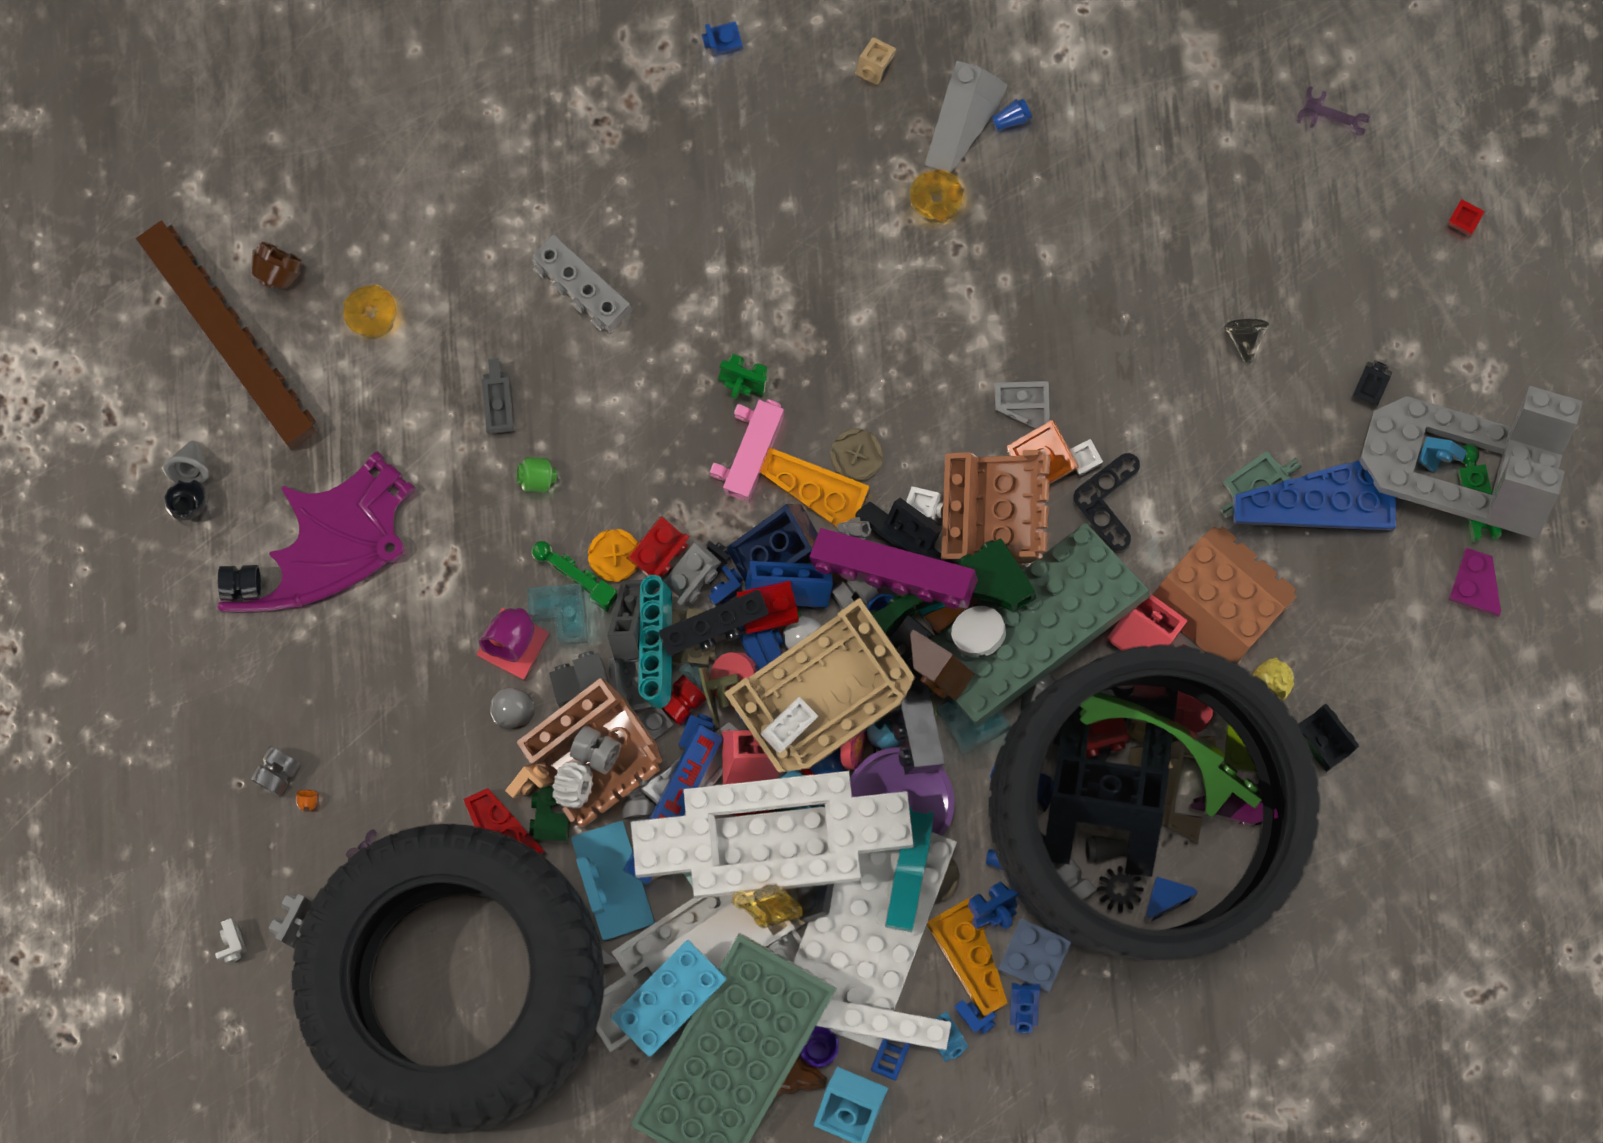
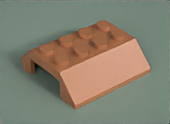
M1023 450V455L995 457H977L971 452L945 453L941 559L957 562L966 554L973 555L980 551V547L990 540L996 541L1000 538L1018 564L1031 563L1043 559V553L1047 552L1048 533L1043 532V529L1048 528L1049 506L1044 505V502L1049 501V479H1045V476L1050 474V455H1046V452L1040 450Z
M1214 526L1202 536L1166 576L1153 593V596L1188 620L1180 632L1203 652L1214 653L1226 658L1229 662L1238 664L1279 615L1283 614L1297 597L1294 592L1297 589L1283 577L1277 580L1275 577L1278 573L1263 560L1256 562L1257 555L1242 542L1238 545L1234 542L1237 538L1225 527L1222 526L1218 529Z
M599 678L516 742L529 762L546 768L554 782V776H557L559 766H562L565 761L579 762L570 757V750L577 734L584 726H589L601 732L602 738L609 736L621 743L619 756L608 773L602 774L590 767V771L593 772L592 782L594 784L591 786L592 793L588 795L587 803H584L581 808L564 807L562 809L570 822H574L582 828L598 817L597 810L603 814L619 802V794L624 798L640 786V778L645 782L660 771L658 764L662 762L656 742L632 707L603 678Z

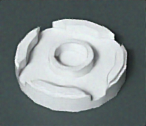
M974 606L965 610L956 618L952 625L951 636L956 648L963 655L972 658H978V655L984 654L987 656L1001 647L1006 637L1005 623L1002 616L995 609L987 606Z

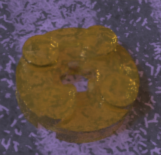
M942 169L921 173L914 180L910 189L911 207L925 221L937 224L945 223L953 218L962 206L963 193L959 180L952 173ZM938 190L941 191L943 199L936 202L932 201V196L929 194L931 192L936 193Z
M367 285L357 288L345 299L343 304L345 322L349 329L358 336L367 337V339H377L390 332L394 326L393 323L397 316L396 303L391 294L379 285ZM369 306L377 308L373 318H370L369 315L363 316V313Z

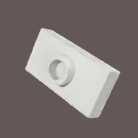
M798 697L760 735L780 754L818 718V715Z

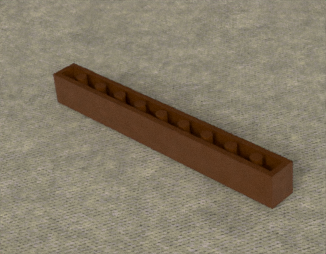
M162 220L139 235L136 240L290 450H293L317 433L313 427L316 420L308 409L302 412L297 405L301 402L292 388L289 391L286 390L282 384L286 381L277 368L272 370L267 364L271 360L262 347L257 350L252 344L256 340L247 327L241 329L237 321L240 320V317L232 306L226 308L222 303L225 297L217 286L211 288L207 280L210 279V276L202 265L197 268L191 261L196 257L188 246L181 247L177 242L180 236L172 225L166 227Z

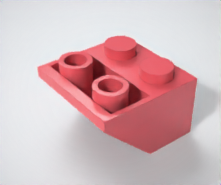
M1151 594L1148 599L1120 619L1106 640L1121 651L1146 645L1147 647L1152 645H1171L1188 620Z
M750 730L722 731L723 785L779 778L780 773Z

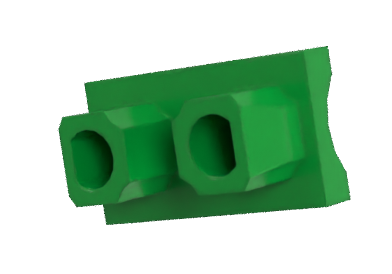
M732 354L727 361L722 360L719 367L718 381L725 383L724 387L732 390L731 398L737 400L740 393L747 396L752 393L763 397L767 382V366L757 363L754 364L752 370L743 368L745 360L736 354Z

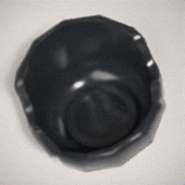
M179 480L167 490L164 496L166 511L178 520H191L202 513L206 504L204 487L196 480H192V482Z

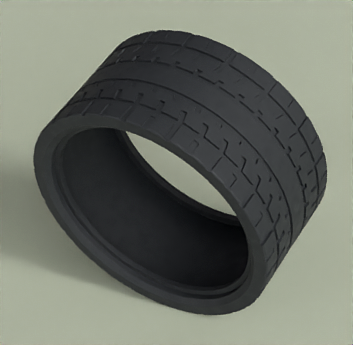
M1146 645L1128 648L1105 655L1056 680L1035 697L1036 700L1030 702L1017 717V721L1013 723L1004 739L1006 741L1005 744L1000 747L994 764L996 765L995 770L991 776L989 791H992L988 803L991 821L989 824L992 842L996 844L997 849L995 853L1001 869L1003 868L1005 872L1004 875L1011 888L1020 895L1018 897L1029 912L1033 913L1036 916L1035 918L1049 930H1055L1057 935L1084 950L1096 954H1104V956L1127 960L1187 959L1229 947L1228 944H1235L1251 935L1252 931L1258 930L1273 917V912L1279 911L1290 898L1291 892L1296 889L1305 873L1303 869L1305 866H1308L1314 849V841L1317 837L1319 826L1317 813H1320L1317 771L1315 765L1313 766L1311 759H1313L1307 740L1304 739L1303 732L1294 716H1290L1288 713L1289 709L1263 681L1256 676H1251L1250 672L1240 665L1229 662L1226 658L1208 651L1202 653L1200 649L1186 646L1152 645L1147 647ZM1153 685L1165 687L1194 697L1209 706L1233 728L1242 740L1255 766L1261 788L1263 821L1261 822L1260 836L1251 863L1241 880L1210 911L1192 921L1163 930L1139 928L1121 923L1107 917L1083 901L1057 872L1043 843L1038 823L1037 786L1039 774L1049 744L1057 730L1067 717L1092 695L1101 690L1117 686ZM1274 802L1278 814V819H1274Z

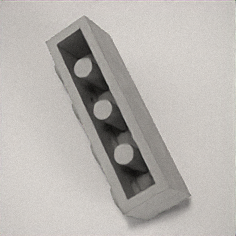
M552 235L531 256L534 271L543 279L547 276L554 282L552 287L562 296L567 294L572 299L571 304L580 313L586 311L592 317L590 319L592 324L600 331L605 329L611 333L632 312L630 303L555 235Z

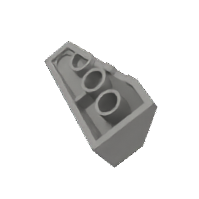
M956 61L925 167L947 174L953 171L977 136L982 133L992 116L998 112L1007 87L1005 82L981 67Z

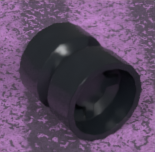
M243 565L240 570L236 566H219L218 592L220 600H237L239 596L244 600L260 599L261 573L259 565Z

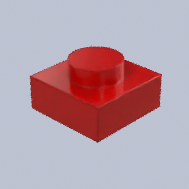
M1461 199L1448 225L1471 237L1485 211Z

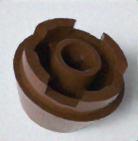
M262 241L256 250H252L251 274L260 279V284L268 288L274 289L275 286L286 289L301 273L300 268L303 260L293 253L288 254L278 249V246Z

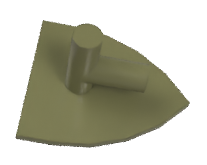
M701 667L698 669L708 706L716 728L720 729L713 690H716L720 708L731 706L729 699L725 695L726 687L739 683V678L736 673L710 680L708 667Z

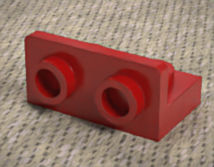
M661 516L626 558L646 576L657 575L663 577L671 568L669 562L675 555L679 557L687 548L688 544L685 542L690 536L679 532Z
M790 581L737 592L738 598L755 590H760L769 611L768 616L745 625L747 634L799 622L797 603Z

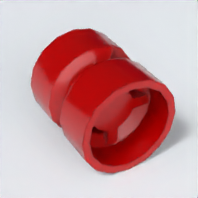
M681 675L672 685L671 699L665 707L661 708L679 726H682L689 719L692 709L698 710L707 701L706 696L684 675Z

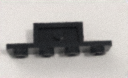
M902 498L894 501L889 514L872 502H868L856 512L855 517H860V521H868L872 530L898 549L942 560L941 553L933 548L942 528Z
M755 590L661 629L658 633L668 656L693 646L696 651L701 649L702 652L715 648L717 646L716 642L724 639L732 641L741 637V632L745 631L746 624L768 616L769 611L760 590Z

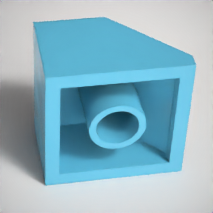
M836 1067L826 1088L813 1126L852 1143H867L888 1088Z

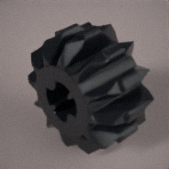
M1122 866L1117 867V875L1114 874L1111 868L1107 869L1106 872L1110 879L1100 876L1099 881L1106 886L1097 887L1098 893H1106L1099 899L1100 903L1110 900L1111 902L1107 907L1109 911L1113 909L1114 904L1118 905V913H1123V904L1126 905L1129 911H1132L1134 906L1130 900L1136 903H1140L1142 900L1138 895L1134 894L1144 891V887L1134 886L1141 881V877L1136 876L1131 879L1132 874H1122ZM1115 884L1125 885L1127 887L1124 892L1126 895L1122 896L1121 893L1115 894L1113 892L1116 888Z

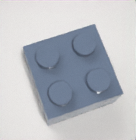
M1020 918L998 968V973L1018 982L1028 983L1030 986L1040 984V991L1049 995L1071 942Z

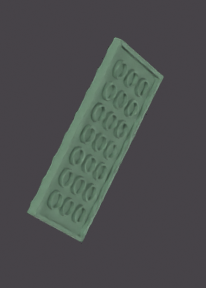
M1084 523L1043 554V559L1034 561L1022 570L1036 592V599L1014 613L1004 607L983 600L977 605L995 609L1004 620L1006 637L1001 647L994 653L987 656L985 654L978 655V658L963 655L956 648L951 636L954 622L945 628L940 635H936L931 639V641L952 653L975 674L955 702L977 727L985 723L1151 596L1149 589L1087 523Z
M739 932L719 967V970L726 976V981L693 1013L630 1126L660 1143H749L837 988Z

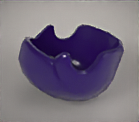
M815 1026L799 1054L809 1066L822 1068L831 1064L837 1056L839 1039L834 1032L830 1031L831 1029Z

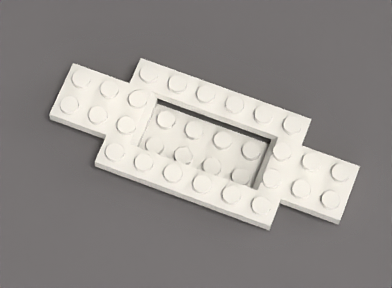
M849 771L684 789L686 816L631 822L636 878L692 872L694 899L861 881L858 854L913 848L907 791L852 797ZM825 804V807L715 819L716 815Z
M796 888L785 889L779 895L773 908L767 907L746 893L692 898L613 950L614 957L626 975L604 989L603 1004L596 1031L608 1050L613 1052L631 1040L611 1019L612 1015L686 940L691 941L718 969L739 932L764 947L769 946L768 949L793 963L802 940L796 930L808 923L800 920ZM692 1015L670 1036L668 1040L672 1045L679 1040Z

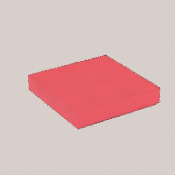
M534 624L535 629L532 640L525 653L517 662H510L483 652L481 647L476 655L525 681L550 632ZM490 640L495 646L504 647L501 643Z

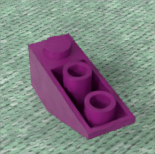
M1232 793L1213 817L1249 827L1260 825L1263 821V800L1254 808L1235 793ZM1205 796L1194 798V803L1188 807L1189 811L1209 816L1205 812ZM1274 802V819H1278V814Z

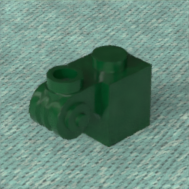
M547 786L538 792H532L531 807L536 808L535 819H530L529 834L534 836V841L538 843L569 845L570 820L565 813L552 812V808L559 805L553 797L554 788Z

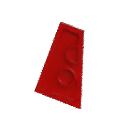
M489 788L463 799L474 826L510 836L531 847L539 854L546 852L537 841H534L529 832Z

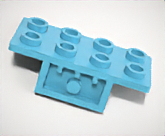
M623 821L572 836L571 840L576 853L578 868L602 939L607 941L653 925L655 921L642 881L623 871L632 853Z
M686 940L612 1015L611 1019L648 1056H652L726 981V976L691 941Z

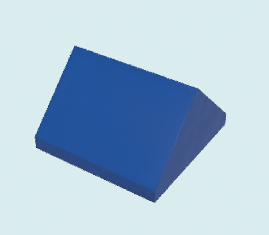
M1156 877L1143 919L1145 925L1194 900L1198 892L1194 887Z

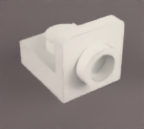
M912 486L906 502L937 525H942L944 496L938 492Z
M230 918L221 922L223 930H220L224 945H229L230 948L215 953L216 959L220 961L225 960V963L241 959L240 954L247 952L237 921Z

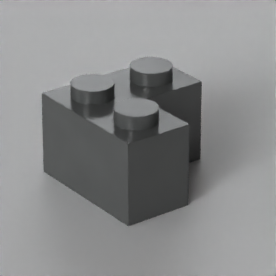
M593 651L581 653L578 655V659L573 660L574 666L562 664L554 667L553 672H549L559 708L563 707L599 678H603L609 683L605 666L599 653L594 654Z

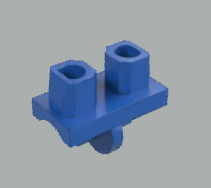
M1001 881L993 885L989 890L992 900L987 902L981 894H977L969 899L968 907L974 915L972 924L976 929L989 922L993 927L1000 924L1004 929H1008L1013 925L1011 917L1017 914L1015 910L1017 907L1016 897L1019 894L1014 892L1013 889L1009 890Z
M1012 983L1010 1025H1016V1032L1031 1033L1032 1027L1038 1026L1040 984L1030 986L1028 983H1023L1022 985Z

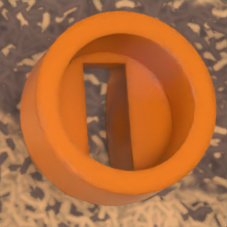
M300 790L296 792V804L301 811H304V807H309V811H312L317 806L318 792L314 790Z

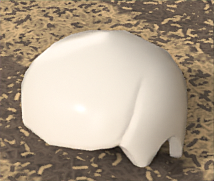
M799 617V622L789 624L784 629L782 638L785 649L789 650L822 627V625L815 618Z

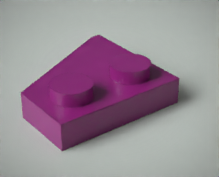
M1466 548L1449 600L1499 617L1501 606L1493 557Z

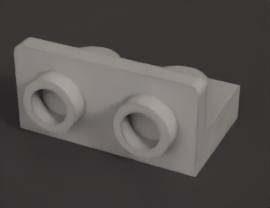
M699 541L694 542L665 578L664 582L680 597L677 601L680 606L688 602L693 604L701 596L702 591L700 589L705 583L709 584L717 576L718 572L716 569L722 562Z

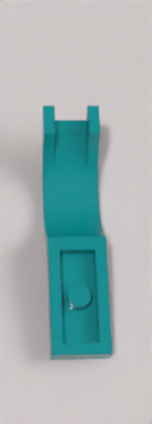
M909 807L913 848L900 849L885 927L912 932L929 850L934 812L928 811V814L914 812Z

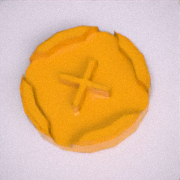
M622 529L606 530L599 533L592 540L588 548V561L591 570L598 578L606 582L619 583L623 580H628L637 572L638 568L626 557L638 544V541L632 534Z

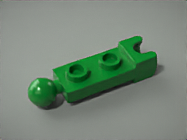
M1472 444L1463 445L1462 448L1467 452L1464 460L1461 461L1466 465V468L1458 470L1461 486L1492 495L1486 464H1476L1479 459L1478 448ZM1468 519L1473 543H1477L1481 538V529H1488L1493 539L1501 537V528Z
M539 541L533 545L531 554L535 560L539 562L547 561L551 567L588 592L591 601L607 612L617 599L616 589L603 580L597 583L596 580L598 578L589 570L584 569L583 572L575 567L576 562L568 555L563 553L562 556H559L557 553H553L552 547L548 542Z

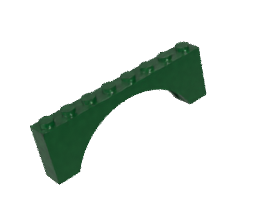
M1001 538L996 541L990 540L980 547V551L973 555L966 554L957 561L956 565L975 570L978 580L971 599L994 603L1013 613L1036 599V592ZM908 593L903 597L899 595L892 598L887 603L888 606L879 611L877 609L872 610L870 613L889 638L908 615L912 616L916 612L940 602L936 600L926 602L919 599L917 595Z

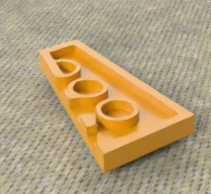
M770 447L760 470L761 474L836 527H838L837 524L855 518L856 512L863 507L870 486Z
M972 895L927 921L926 925L974 1005L981 1013L982 1018H985L992 1011L995 1012L1007 1005L1008 1001L992 958L990 944L987 942L984 926L976 929L972 924L974 915L968 907L969 899L974 896Z

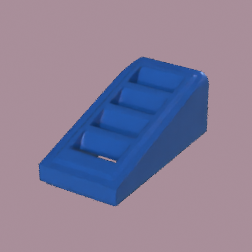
M882 1039L870 1070L896 1081L910 1044L901 1042L904 1044L903 1048L889 1043L888 1039ZM884 1049L900 1054L899 1059L883 1053ZM880 1059L895 1064V1069L879 1064Z

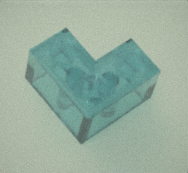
M581 584L527 588L528 612L532 621L556 619L557 636L560 645L588 643L584 589Z

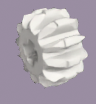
M565 761L562 766H559L557 776H554L555 782L552 785L554 788L553 797L556 799V803L564 807L581 808L584 803H587L588 795L592 793L591 786L594 784L592 782L593 772L590 771V766H586L583 763Z

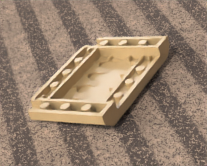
M861 598L837 613L838 615L755 674L749 678L746 677L725 692V695L779 773L808 769L816 765L900 706L916 678ZM800 697L818 715V718L779 754L760 734Z

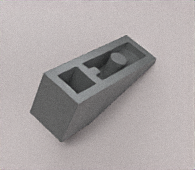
M643 580L621 581L607 635L614 660L639 658L640 585Z

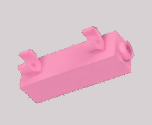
M769 399L766 402L759 400L754 411L737 404L734 412L735 418L749 422L748 428L731 469L713 463L710 470L711 477L725 481L723 486L724 494L747 503L750 502L760 478V470L769 447L772 448L785 417L781 404Z

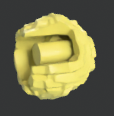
M1278 658L1264 661L1253 672V676L1263 681L1282 701L1291 693L1294 687L1292 669L1286 662H1281Z

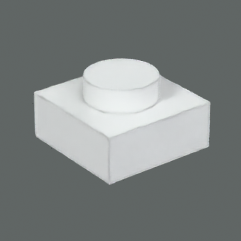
M1091 439L1070 449L1079 466L1076 469L1078 476L1103 465V461Z

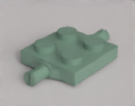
M1266 451L1223 480V484L1230 492L1233 500L1236 494L1289 480V475L1302 468L1300 462L1298 463L1297 458L1282 466ZM1233 501L1220 509L1221 513H1224L1223 516L1225 518L1233 514Z

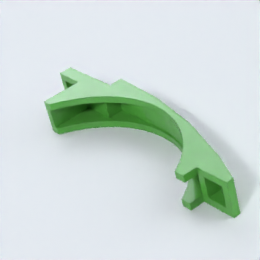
M1100 691L1079 705L1082 707V710L1079 712L1081 715L1080 720L1086 725L1109 718H1134L1156 724L1175 735L1190 750L1201 769L1205 781V812L1209 816L1213 817L1232 793H1235L1254 808L1262 800L1259 792L1260 788L1257 784L1248 778L1245 781L1236 775L1238 771L1227 762L1221 764L1225 759L1222 750L1185 726L1139 704Z

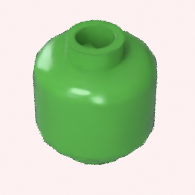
M527 457L523 459L522 463L517 465V485H521L522 489L526 492H547L551 483H556L557 471L556 468L551 467L548 458Z

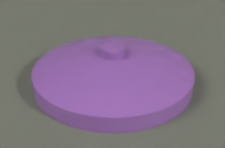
M899 747L878 751L867 757L857 766L850 777L852 797L907 791L908 804L912 811L928 814V811L934 812L932 832L941 836L945 834L953 817L954 792L951 782L942 767L934 772L905 775L904 768L899 762Z

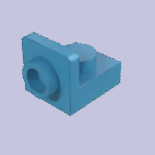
M1426 437L1418 462L1428 470L1436 472L1440 461L1449 463L1452 460L1463 461L1467 451L1452 440Z
M946 1011L935 1018L951 1022L947 1049H938L945 1062L959 1057L963 1051L968 1049L965 1039Z

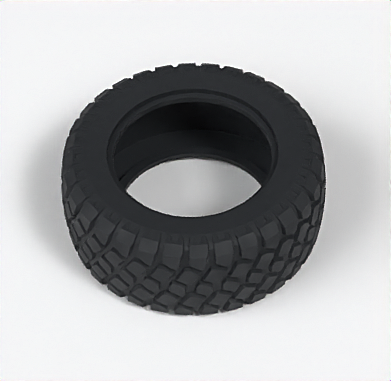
M431 824L413 827L385 836L373 842L372 845L358 851L348 859V862L343 866L341 865L327 880L328 883L324 888L319 890L311 903L312 908L309 913H306L299 932L301 935L298 941H296L292 960L295 962L292 970V990L295 991L293 1003L296 1018L299 1019L300 1031L307 1047L309 1046L312 1057L320 1069L324 1071L327 1078L338 1090L367 1112L389 1123L415 1131L436 1134H460L481 1131L505 1124L517 1117L519 1118L536 1108L540 1103L546 1101L561 1087L563 1082H566L577 1068L580 1060L583 1059L596 1031L603 1004L604 963L600 941L587 907L575 888L550 861L531 847L502 833L471 825ZM469 894L497 901L516 922L528 952L530 979L522 1010L507 1034L481 1055L454 1065H419L408 1059L390 1042L376 1017L372 1002L371 978L379 948L392 927L404 915L429 900L447 895Z

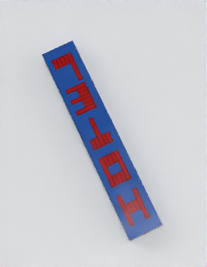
M697 725L649 820L684 816L686 812L684 789L699 787L723 737L702 725ZM632 851L623 871L636 878L634 851ZM653 876L637 879L649 884Z

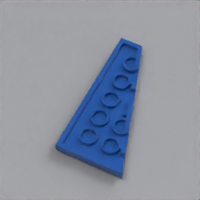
M1355 461L1306 474L1296 479L1285 480L1275 485L1236 494L1233 497V524L1393 531L1396 529V503L1394 496L1380 493L1377 490L1368 470H1364L1361 463Z

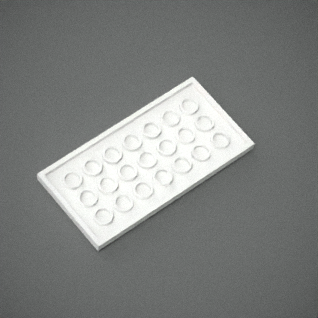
M931 832L912 932L885 927L900 849L858 854L861 881L834 883L829 915L808 922L793 963L835 986L837 989L831 1000L894 1011L957 842ZM835 1029L830 1030L876 1049H879L883 1039Z

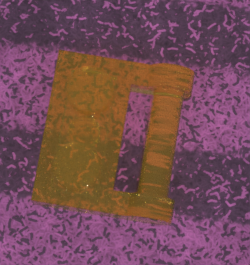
M768 884L761 889L749 893L738 891L732 897V903L738 909H744L751 915L760 928H767L803 916L802 906L777 884Z

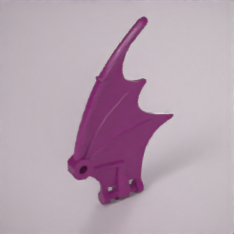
M378 451L374 452L366 463L348 480L329 491L310 494L283 486L282 491L291 504L298 520L299 535L298 539L289 547L269 553L280 566L282 581L276 590L261 599L248 602L222 601L217 604V609L221 612H260L294 607L302 608V605L324 599L364 580L382 568L386 563H397L405 554V547L394 532L395 511L398 505L415 491L416 487L412 483L403 480L402 474L392 464H387L383 460L384 457ZM374 468L380 471L376 479L369 473ZM393 486L399 490L395 497L389 492ZM389 546H395L393 552H387Z

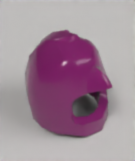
M509 608L501 611L493 618L479 639L482 651L506 661L517 662L525 653L532 640L535 629L533 621L522 608ZM490 640L499 642L502 645H504V647L501 648L495 646L490 642Z

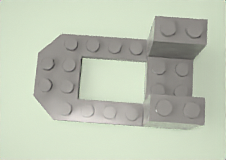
M1529 386L1512 426H1507L1405 396L1373 412L1359 462L1364 470H1368L1374 480L1373 484L1380 493L1538 539L1559 496L1565 471L1559 470L1561 458L1577 425L1583 401ZM1424 433H1432L1503 454L1492 495L1414 472Z

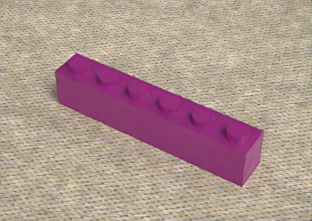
M820 528L810 554L813 567L821 573H837L849 581L859 579L866 581L868 585L875 588H881V586L891 588L892 591L901 595H907V593L914 594L926 602L936 600L943 602L945 606L952 609H958L959 607L968 608L978 580L974 569Z

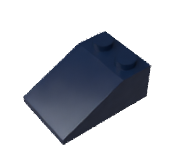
M786 504L726 548L730 551L729 554L746 582L749 561L805 564L811 562L810 554L818 533L801 504Z

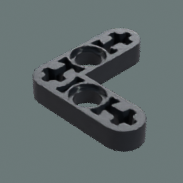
M1131 453L1120 455L1079 486L1073 495V503L1077 510L1114 553H1123L1129 548L1131 535L1104 500L1138 474L1140 461L1137 456ZM1125 460L1127 463L1132 461L1134 463L1133 471L1130 472L1128 469L1120 474L1123 480L1119 481L1117 474L1111 469L1115 468L1116 472H1118L1123 467L1122 461ZM1102 476H1111L1114 480V486L1110 489L1102 488L1099 485V479ZM1094 484L1097 492L1090 497L1091 503H1080V493L1083 492L1084 495H1088L1093 491V487L1090 485ZM1099 512H1104L1109 516L1110 521L1105 526H1099L1094 521L1095 515ZM1113 524H1116L1117 527L1113 531L1118 537L1125 536L1123 540L1124 545L1121 546L1119 543L1114 545V536L1109 531L1107 535L1103 532L1110 530Z

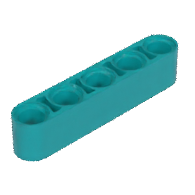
M650 575L644 578L640 585L639 694L652 707L660 709L665 707L671 699L672 656L667 655L658 632L672 625V590L659 576ZM657 588H660L656 594H653ZM659 613L658 617L653 619L654 615ZM659 638L658 642L652 645L653 641ZM659 663L658 667L652 670L653 666ZM656 689H658L657 694H655L654 696H651L652 693H653V691H655Z

